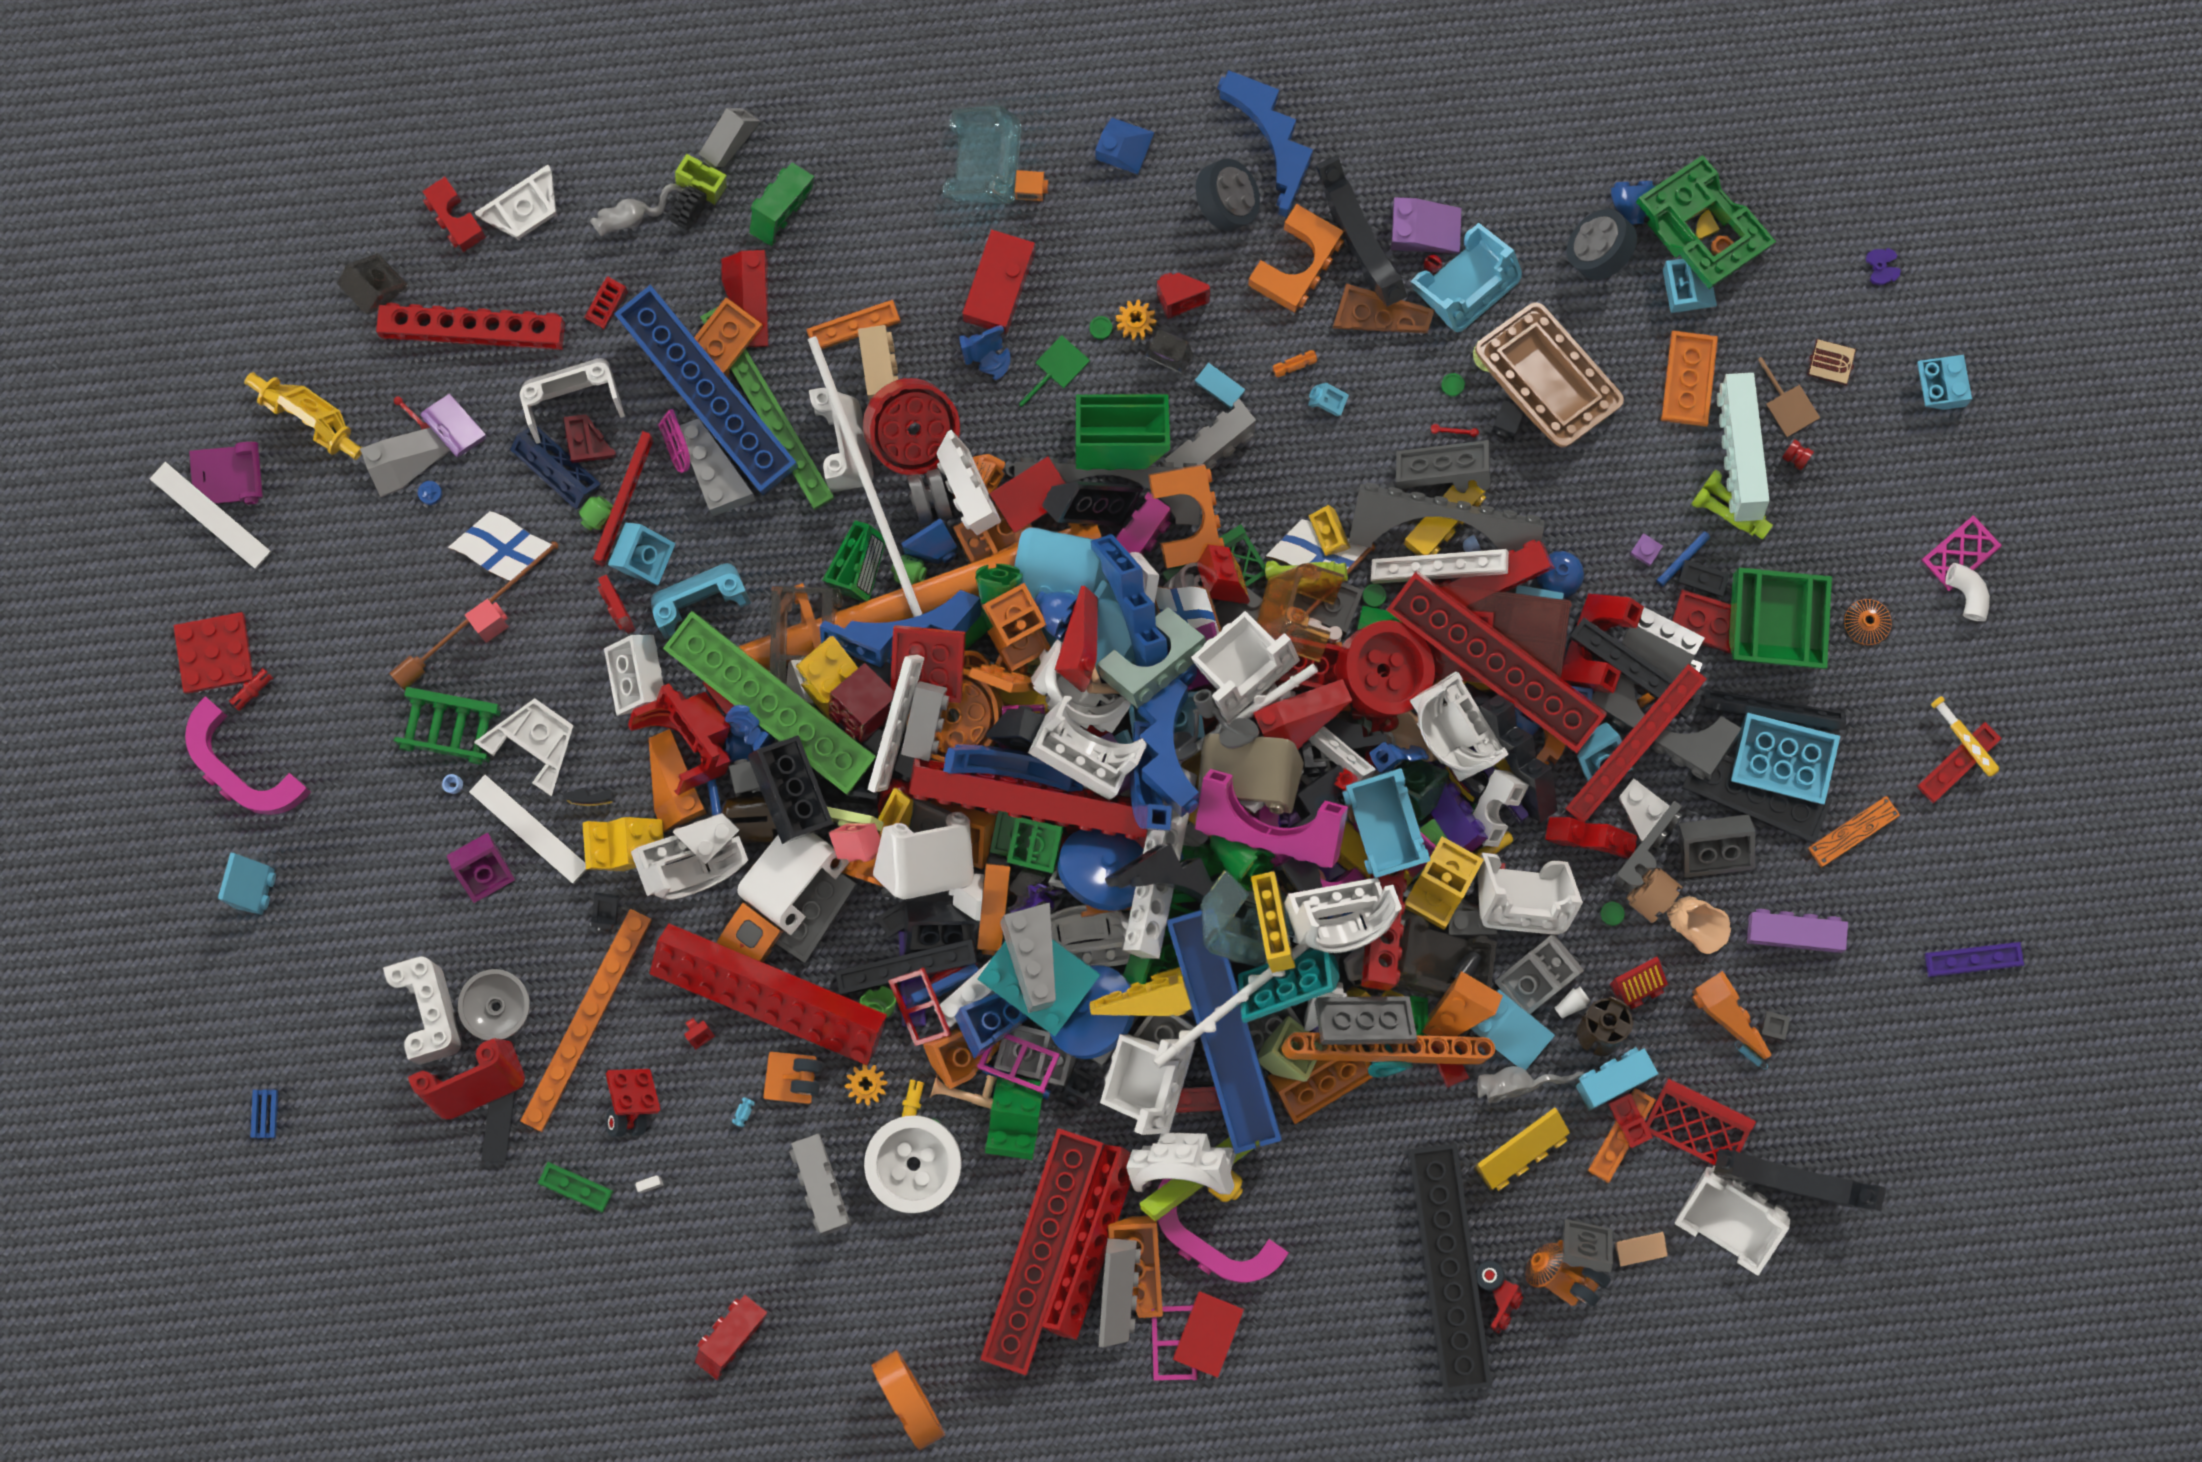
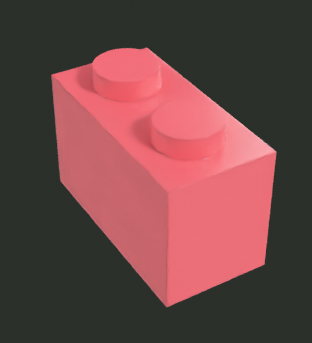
M488 598L465 614L468 621L485 643L509 627L505 622L508 619L506 614L496 602L492 604Z
M846 823L829 832L837 859H848L849 862L862 859L863 862L876 858L875 854L878 853L880 837L875 823Z

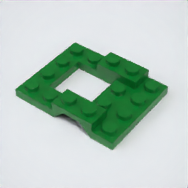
M1703 155L1640 196L1636 201L1650 218L1647 225L1675 258L1681 256L1708 289L1765 252L1776 242L1746 206L1733 203L1721 189L1718 172ZM1707 208L1710 209L1723 226L1729 223L1740 236L1738 241L1715 256L1710 253L1686 224V222Z

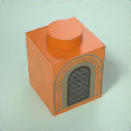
M1016 170V200L1043 201V194H1048V180L1044 179V172Z

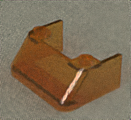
M1303 563L1269 578L1256 622L1275 641L1285 633L1291 639L1297 655L1320 662L1331 632L1308 625V614L1303 609L1293 607L1296 593L1334 605L1345 575L1311 563Z

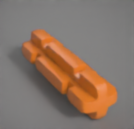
M1310 350L1305 352L1303 356L1300 354L1285 360L1283 364L1282 362L1273 365L1274 374L1276 377L1286 375V372L1291 373L1306 367V364H1314L1317 362L1316 353Z

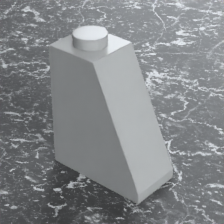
M726 108L699 152V155L705 158L703 160L704 163L712 168L725 167L759 125L760 120L743 108Z

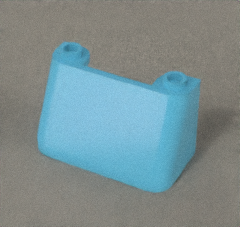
M1480 223L1466 232L1464 237L1466 249L1433 276L1429 271H1422L1410 281L1414 290L1455 332H1461L1516 286L1522 276L1515 251Z
M728 563L721 564L662 589L651 597L650 603L653 616L665 640L673 636L676 624L682 621L679 609L721 592L725 602L733 600L740 607L751 604L735 566Z
M1402 768L1346 785V791L1342 792L1346 805L1351 804L1368 860L1364 861L1368 875L1373 873L1374 878L1431 861L1427 849L1422 844L1424 840L1420 834L1407 787H1404L1405 777Z

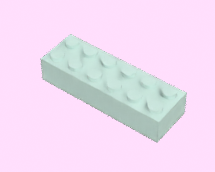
M1754 373L1726 374L1724 382L1720 383V393H1717V406L1722 409V414L1719 415L1720 428H1724L1722 448L1726 449L1727 456L1724 457L1725 470H1729L1730 478H1727V491L1732 494V499L1729 500L1730 513H1734L1735 521L1763 520L1769 504V493Z

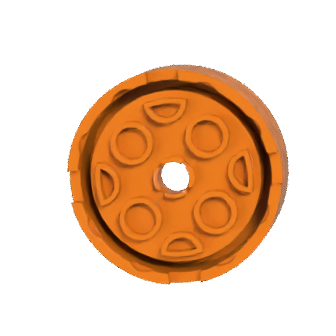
M964 668L961 703L948 702L947 709L942 710L941 718L945 719L942 732H938L936 738L937 741H940L937 755L933 754L931 757L935 760L945 762L948 748H954L955 745L994 746L997 743L986 738V735L1002 717V706H1004L1002 697L996 687L969 677L970 669ZM953 708L960 713L956 722H951L948 719V712Z
M898 1350L871 1365L894 1412L898 1415L904 1425V1429L919 1451L945 1436L944 1430L929 1401Z

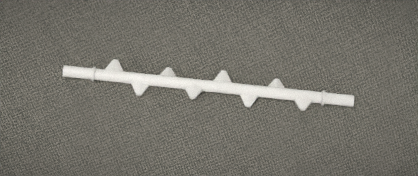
M1312 664L1297 675L1291 676L1288 681L1267 695H1255L1254 703L1237 714L1229 722H1226V724L1230 726L1232 721L1237 718L1251 719L1254 715L1253 712L1265 708L1278 698H1290L1291 690L1299 687V684L1317 673V668ZM1220 724L1218 728L1209 734H1221L1225 728ZM1204 737L1195 742L1198 747L1196 753L1202 750ZM1130 789L1120 795L1131 797Z
M1337 914L1331 917L1330 919L1342 917V915ZM1307 944L1295 946L1292 949L1294 960L1310 947ZM1269 967L1261 975H1250L1248 977L1249 984L1222 1006L1216 1007L1215 1012L1191 1031H1180L1179 1040L1175 1044L1172 1043L1170 1048L1153 1061L1154 1064L1161 1068L1204 1032H1215L1216 1022L1241 1002L1247 1001L1252 993L1272 977H1283L1285 970L1272 973Z

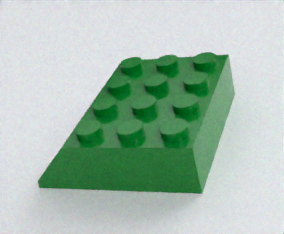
M1168 394L1076 395V469L1086 471L1092 469H1106L1110 471L1116 469H1147L1170 450Z
M1738 568L1733 573L1729 633L1732 659L1736 661L1827 669L1832 576Z

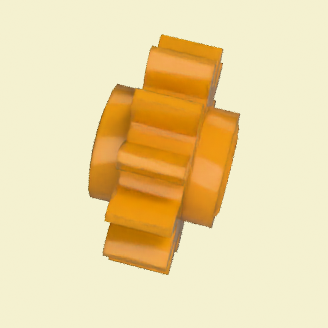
M1138 299L1134 306L1130 301H1127V309L1119 307L1122 315H1116V321L1122 323L1117 325V330L1121 331L1124 329L1123 338L1128 337L1130 334L1134 342L1138 335L1142 340H1145V332L1153 334L1150 326H1156V320L1151 319L1155 316V311L1151 310L1148 312L1149 303L1144 304L1142 307ZM1140 318V323L1137 321L1132 323V319Z
M863 1064V1070L861 1071L857 1067H853L856 1074L854 1076L847 1075V1078L852 1082L845 1085V1088L853 1090L849 1093V1098L857 1096L856 1104L858 1105L861 1104L862 1100H865L866 1105L870 1106L871 1099L879 1103L877 1095H886V1092L881 1087L888 1085L887 1081L880 1080L884 1076V1072L881 1071L876 1074V1065H873L871 1070H868L867 1065ZM865 1079L873 1083L872 1087H869L867 1091L860 1087Z

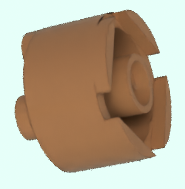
M1661 868L1649 869L1642 877L1644 884L1638 889L1636 887L1632 889L1626 897L1630 901L1629 905L1651 923L1658 919L1655 915L1659 911L1662 914L1665 913L1678 897L1679 892L1677 890L1682 889V886Z

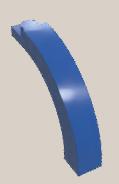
M1135 721L1133 723L1132 743L1140 740V735L1151 726L1148 722ZM1144 750L1138 765L1129 772L1130 795L1134 817L1138 826L1142 829L1170 831L1172 806L1164 805L1161 797L1142 780V768L1153 760Z
M960 744L955 745L954 748H948L945 756L943 771L950 774L987 773L1004 775L1047 784L1066 791H1083L1084 787L1081 783L1025 751L993 746Z

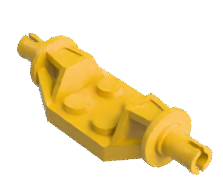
M251 372L246 377L244 384L259 393L257 398L259 405H265L275 414L286 411L299 417L305 425L315 429L313 440L327 448L331 455L336 454L340 450L354 460H357L362 455L360 449L363 447L349 439L351 429L345 425L340 410L305 386L280 384V380L277 377H273L268 382L254 372ZM333 426L337 432L336 434L332 430Z

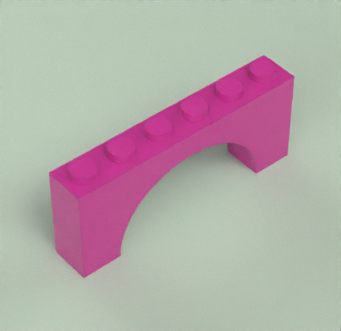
M1210 769L1202 781L1195 830L1202 831L1206 835L1224 837L1231 842H1242L1252 848L1267 849L1274 854L1292 856L1299 861L1313 862L1320 867L1333 868L1340 855L1348 807L1324 801L1318 810L1316 818L1303 826L1294 828L1271 826L1254 818L1240 804L1234 792L1233 775Z

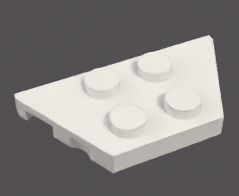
M546 165L476 211V216L519 240L557 215L552 172L549 165Z

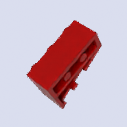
M746 1295L740 1300L736 1298L728 1308L729 1314L725 1318L721 1316L712 1327L714 1329L713 1333L710 1336L705 1335L697 1345L699 1350L695 1363L716 1380L720 1378L725 1366L734 1360L735 1354L748 1342L766 1318L767 1312Z

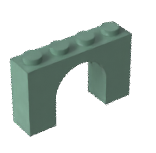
M1169 607L1155 617L1156 628L1166 638L1167 646L1170 648L1168 656L1163 661L1153 666L1139 667L1130 663L1116 650H1113L1097 663L1101 678L1137 709L1150 701L1156 693L1166 688L1171 681L1180 674H1183L1194 664L1191 657L1206 643L1205 636Z

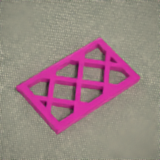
M1973 515L1921 561L1950 591L1954 587L1946 585L1945 573L1949 569V567H1946V554L1959 555L1960 565H1963L1964 556H1977V562L1970 567L1974 571L2002 547V544ZM1973 523L1978 528V535L1964 534L1965 528ZM1960 538V551L1946 550L1947 544L1952 539ZM1964 539L1977 540V552L1964 551ZM1982 540H1989L1994 545L1987 553L1981 552ZM1936 553L1942 554V566H1934L1929 559Z

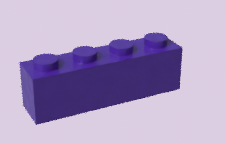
M1429 761L1411 776L1409 780L1447 839L1472 852L1488 839L1484 832L1485 826L1472 814V806L1463 800L1460 795V788L1454 782H1451L1446 767Z

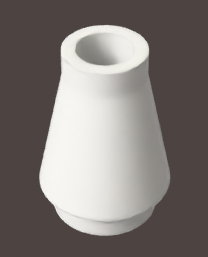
M1578 987L1577 989L1573 988L1554 1008L1560 1017L1564 1019L1566 1016L1587 1008V1004L1591 1001L1582 988Z

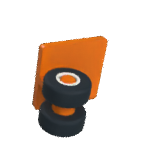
M769 1052L764 1099L810 1104L812 1095L819 1094L820 1084L814 1082V1076L822 1072V1062L817 1061L815 1056Z
M1559 1240L1557 1242V1245H1559L1562 1249L1563 1240ZM1564 1263L1559 1275L1544 1287L1572 1306H1575L1578 1300L1594 1307L1599 1300V1296L1595 1291L1598 1287L1607 1288L1611 1278L1604 1272H1596L1591 1268L1582 1266L1572 1267Z

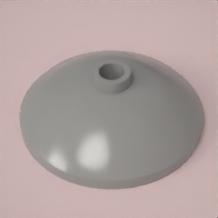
M498 969L486 970L474 975L466 982L458 999V1013L464 1027L474 1036L487 1041L493 1038L506 1039L514 1035L524 1025L530 1009V999L524 984L513 974ZM495 1003H500L501 1005L498 1011L493 1010Z

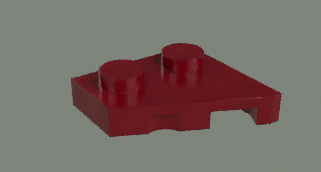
M587 414L563 417L571 463L615 458L614 449L609 447L604 440V436L593 426V422Z

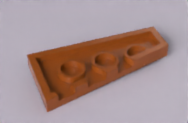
M1346 284L1333 328L1428 333L1434 309L1400 300L1387 307L1375 292Z

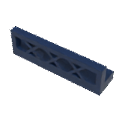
M538 426L536 427L540 443L536 444L535 440L530 437L532 433L529 428L517 434L510 450L576 510L582 507L589 494L601 486V483L579 463H571L569 454ZM546 450L553 451L557 457L549 455ZM563 465L570 466L573 471L566 470ZM579 480L586 481L591 486L586 488Z

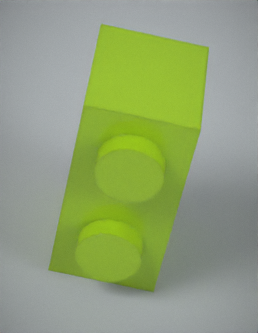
M688 154L685 155L675 171V182L677 185L683 188L690 185L702 191L707 196L706 200L714 205L727 187V179L724 173L703 165V162Z

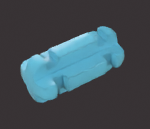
M745 1097L742 1098L743 1103L739 1104L734 1115L736 1118L732 1120V1123L739 1127L745 1126L744 1121L748 1120L752 1111L751 1106H754V1101Z

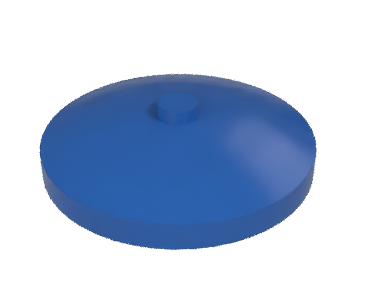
M1095 828L1092 831L1078 830L1067 838L1061 848L1057 861L1058 873L1066 889L1082 903L1106 911L1127 909L1132 907L1136 887H1131V885L1121 889L1118 886L1108 887L1104 878L1142 855L1144 849L1134 839L1126 838L1125 834L1122 833L1107 835L1102 833V830Z
M1090 966L1101 975L1058 1034L1053 1036L1050 1033L1055 1044L1073 1057L1092 1059L1107 1054L1117 1046L1119 1035L1128 1034L1133 1024L1135 1015H1091V1001L1115 991L1127 992V989L1131 987L1130 982L1121 973L1108 966Z

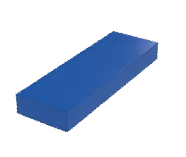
M976 964L967 966L931 984L936 997L964 984L978 971ZM926 987L911 994L913 1006L931 1000Z

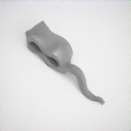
M677 184L666 185L661 192L659 204L655 208H649L644 202L635 199H624L614 208L600 210L598 218H592L590 223L600 236L627 227L635 228L641 223L644 213L652 217L662 214L670 191L678 190L682 193V190L685 188H681Z
M1510 1066L1495 1074L1479 1075L1477 1083L1478 1098L1487 1095L1488 1102L1494 1103L1506 1098L1527 1094L1544 1083L1564 1084L1584 1075V1072H1576L1574 1075L1564 1077L1545 1074L1534 1080L1523 1068Z

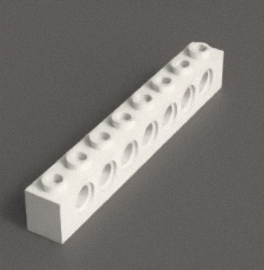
M1182 768L1185 776L1195 787L1197 775ZM1161 798L1163 804L1166 805V806H1169V805ZM1172 809L1170 831L1148 829L1143 853L1158 844L1171 843L1180 861L1189 813L1180 817ZM1162 885L1136 887L1123 946L1124 951L1140 958L1160 957L1174 888Z

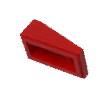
M607 276L584 318L605 330L628 293L626 286ZM613 288L616 291H618V293L614 294L613 292L609 291V289ZM605 295L613 299V302L611 303L604 299ZM600 303L608 307V311L600 308ZM595 311L605 316L604 319L602 320L601 318L595 316Z

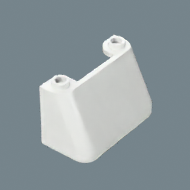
M817 388L809 390L815 415L825 417L829 425L834 424L840 453L828 456L823 463L825 479L829 490L833 493L864 487L827 389ZM838 392L872 481L874 473L869 448L864 438L863 415L860 403L856 398Z
M953 812L946 817V824L948 825L946 827L913 833L906 825L901 823L883 827L873 876L892 895L901 899H910L971 885L974 870L970 820L962 812Z
M1489 853L1481 854L1480 858L1484 860L1477 871L1479 911L1485 927L1553 935L1561 934L1568 930L1583 903L1568 862L1550 861L1543 866L1540 873L1500 869L1501 861L1499 856Z

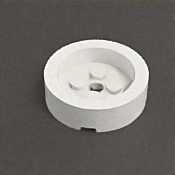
M905 1116L888 1122L876 1132L867 1147L864 1168L867 1182L872 1192L881 1202L897 1211L919 1213L933 1209L951 1195L961 1175L962 1159L959 1146L946 1127L928 1117ZM910 1157H917L920 1160L921 1166L918 1170L912 1171L907 1167V1161Z

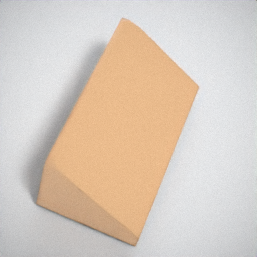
M1663 1232L1615 1242L1620 1267L1667 1257Z

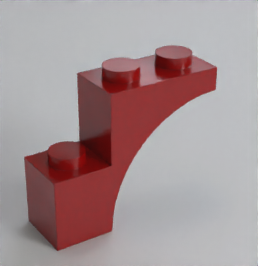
M1549 817L1545 840L1559 846L1592 849L1629 859L1635 851L1637 836L1610 824L1584 823L1571 817Z

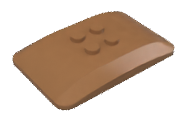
M1540 303L1529 304L1476 344L1475 352L1478 358L1500 386L1530 420L1559 447L1570 446L1617 411L1623 404V395L1547 308Z

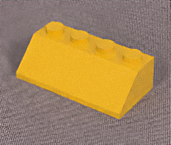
M1553 1108L1473 1168L1490 1191L1495 1187L1500 1191L1510 1183L1508 1181L1510 1176L1516 1174L1519 1177L1529 1169L1527 1164L1532 1160L1538 1163L1549 1155L1546 1150L1554 1145L1557 1149L1568 1141L1565 1136L1570 1132L1558 1110Z

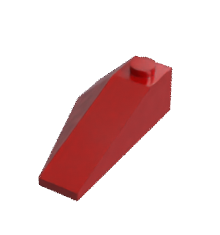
M765 250L740 251L722 258V283L728 299L763 325L762 329L747 347H769L768 259Z
M1086 586L1080 587L1054 669L1081 692L1086 691L1097 661L1098 597Z
M1343 679L1276 702L1253 713L1264 737L1290 740L1299 750L1309 738L1318 733L1328 721L1332 720L1352 702V699Z

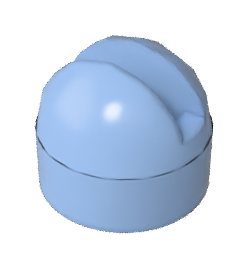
M1475 535L1464 540L1463 549L1465 552L1482 551Z
M449 774L443 779L442 787L446 792L456 794L462 790L463 781L459 776ZM450 783L456 784V787H450Z

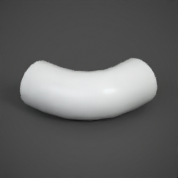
M1953 563L1948 569L1945 581L1946 585L1958 588L1964 593L1966 604L1963 616L1974 621H1986L1990 601L1986 583L1977 572L1966 566Z

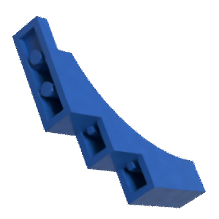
M1228 70L1226 77H1221L1217 87L1220 90V99L1231 103L1243 111L1264 134L1274 158L1276 190L1282 192L1276 205L1279 206V215L1287 218L1312 159L1313 149L1290 141L1296 126V119L1273 111L1279 97V89Z
M1112 534L1091 540V549L1101 559L1102 571L1116 596L1125 619L1136 666L1149 667L1160 663L1168 656L1167 640L1156 628L1155 604L1144 592L1142 567Z
M959 590L943 605L910 619L885 623L851 621L845 629L839 625L824 621L820 625L821 643L830 636H834L847 654L882 667L892 656L893 627L895 625L967 632L981 615L980 597Z
M1192 664L1183 674H1180L1171 681L1166 688L1161 689L1150 701L1138 708V713L1151 725L1140 735V739L1147 743L1144 750L1153 758L1150 763L1142 768V780L1169 806H1172V809L1180 817H1183L1186 813H1192L1199 805V792L1185 776L1178 762L1174 747V732L1177 719L1188 699V687L1186 685H1190L1197 675V666L1195 664Z

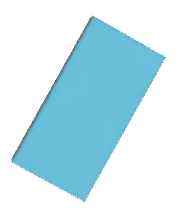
M1210 363L1205 366L1195 379L1197 385L1230 409L1234 407L1233 403L1245 393L1243 387Z

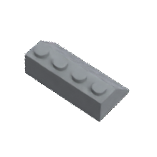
M1109 1238L1107 1240L1099 1347L1128 1342L1129 1334H1134L1135 1319H1131V1310H1136L1137 1296L1133 1295V1287H1138L1139 1272H1134L1135 1264H1140L1141 1249H1136L1137 1241Z

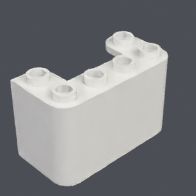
M416 957L384 967L383 970L388 984L395 988L406 986L411 994L415 993L424 1024V1030L410 1034L405 1040L404 1045L408 1060L421 1065L456 1054L461 1049L462 1039L442 969L425 957Z

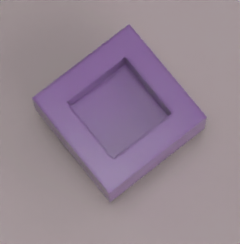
M1643 533L1630 555L1650 567L1663 545Z

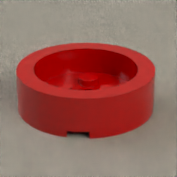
M917 378L899 379L882 387L870 400L863 418L864 438L870 451L886 467L904 475H921L938 468L937 463L940 461L936 453L947 432L952 430L958 438L960 434L959 415L953 402L936 386ZM916 422L919 424V431L913 435L909 434L908 429L910 425Z
M1386 620L1365 626L1346 639L1337 657L1336 675L1337 681L1343 679L1351 696L1352 706L1356 710L1374 718H1391L1414 709L1410 700L1433 685L1435 665L1432 652L1423 637L1404 623ZM1380 664L1388 671L1385 677H1381L1377 672Z

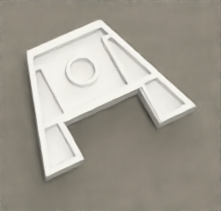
M534 698L474 743L494 756L508 737L545 763V766L532 784L552 797L573 725Z

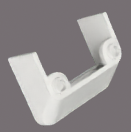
M602 358L594 359L524 382L520 391V399L528 427L536 444L540 443V438L531 406L586 387L608 383L620 418L625 417L613 372L607 360Z

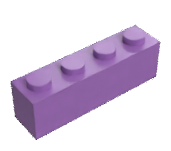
M1756 909V912H1752L1749 915L1747 943L1843 953L1846 951L1848 922L1841 921L1842 918L1829 916L1825 920L1818 919V915L1803 914V917H1796L1793 912L1781 911L1777 915L1770 914V910Z

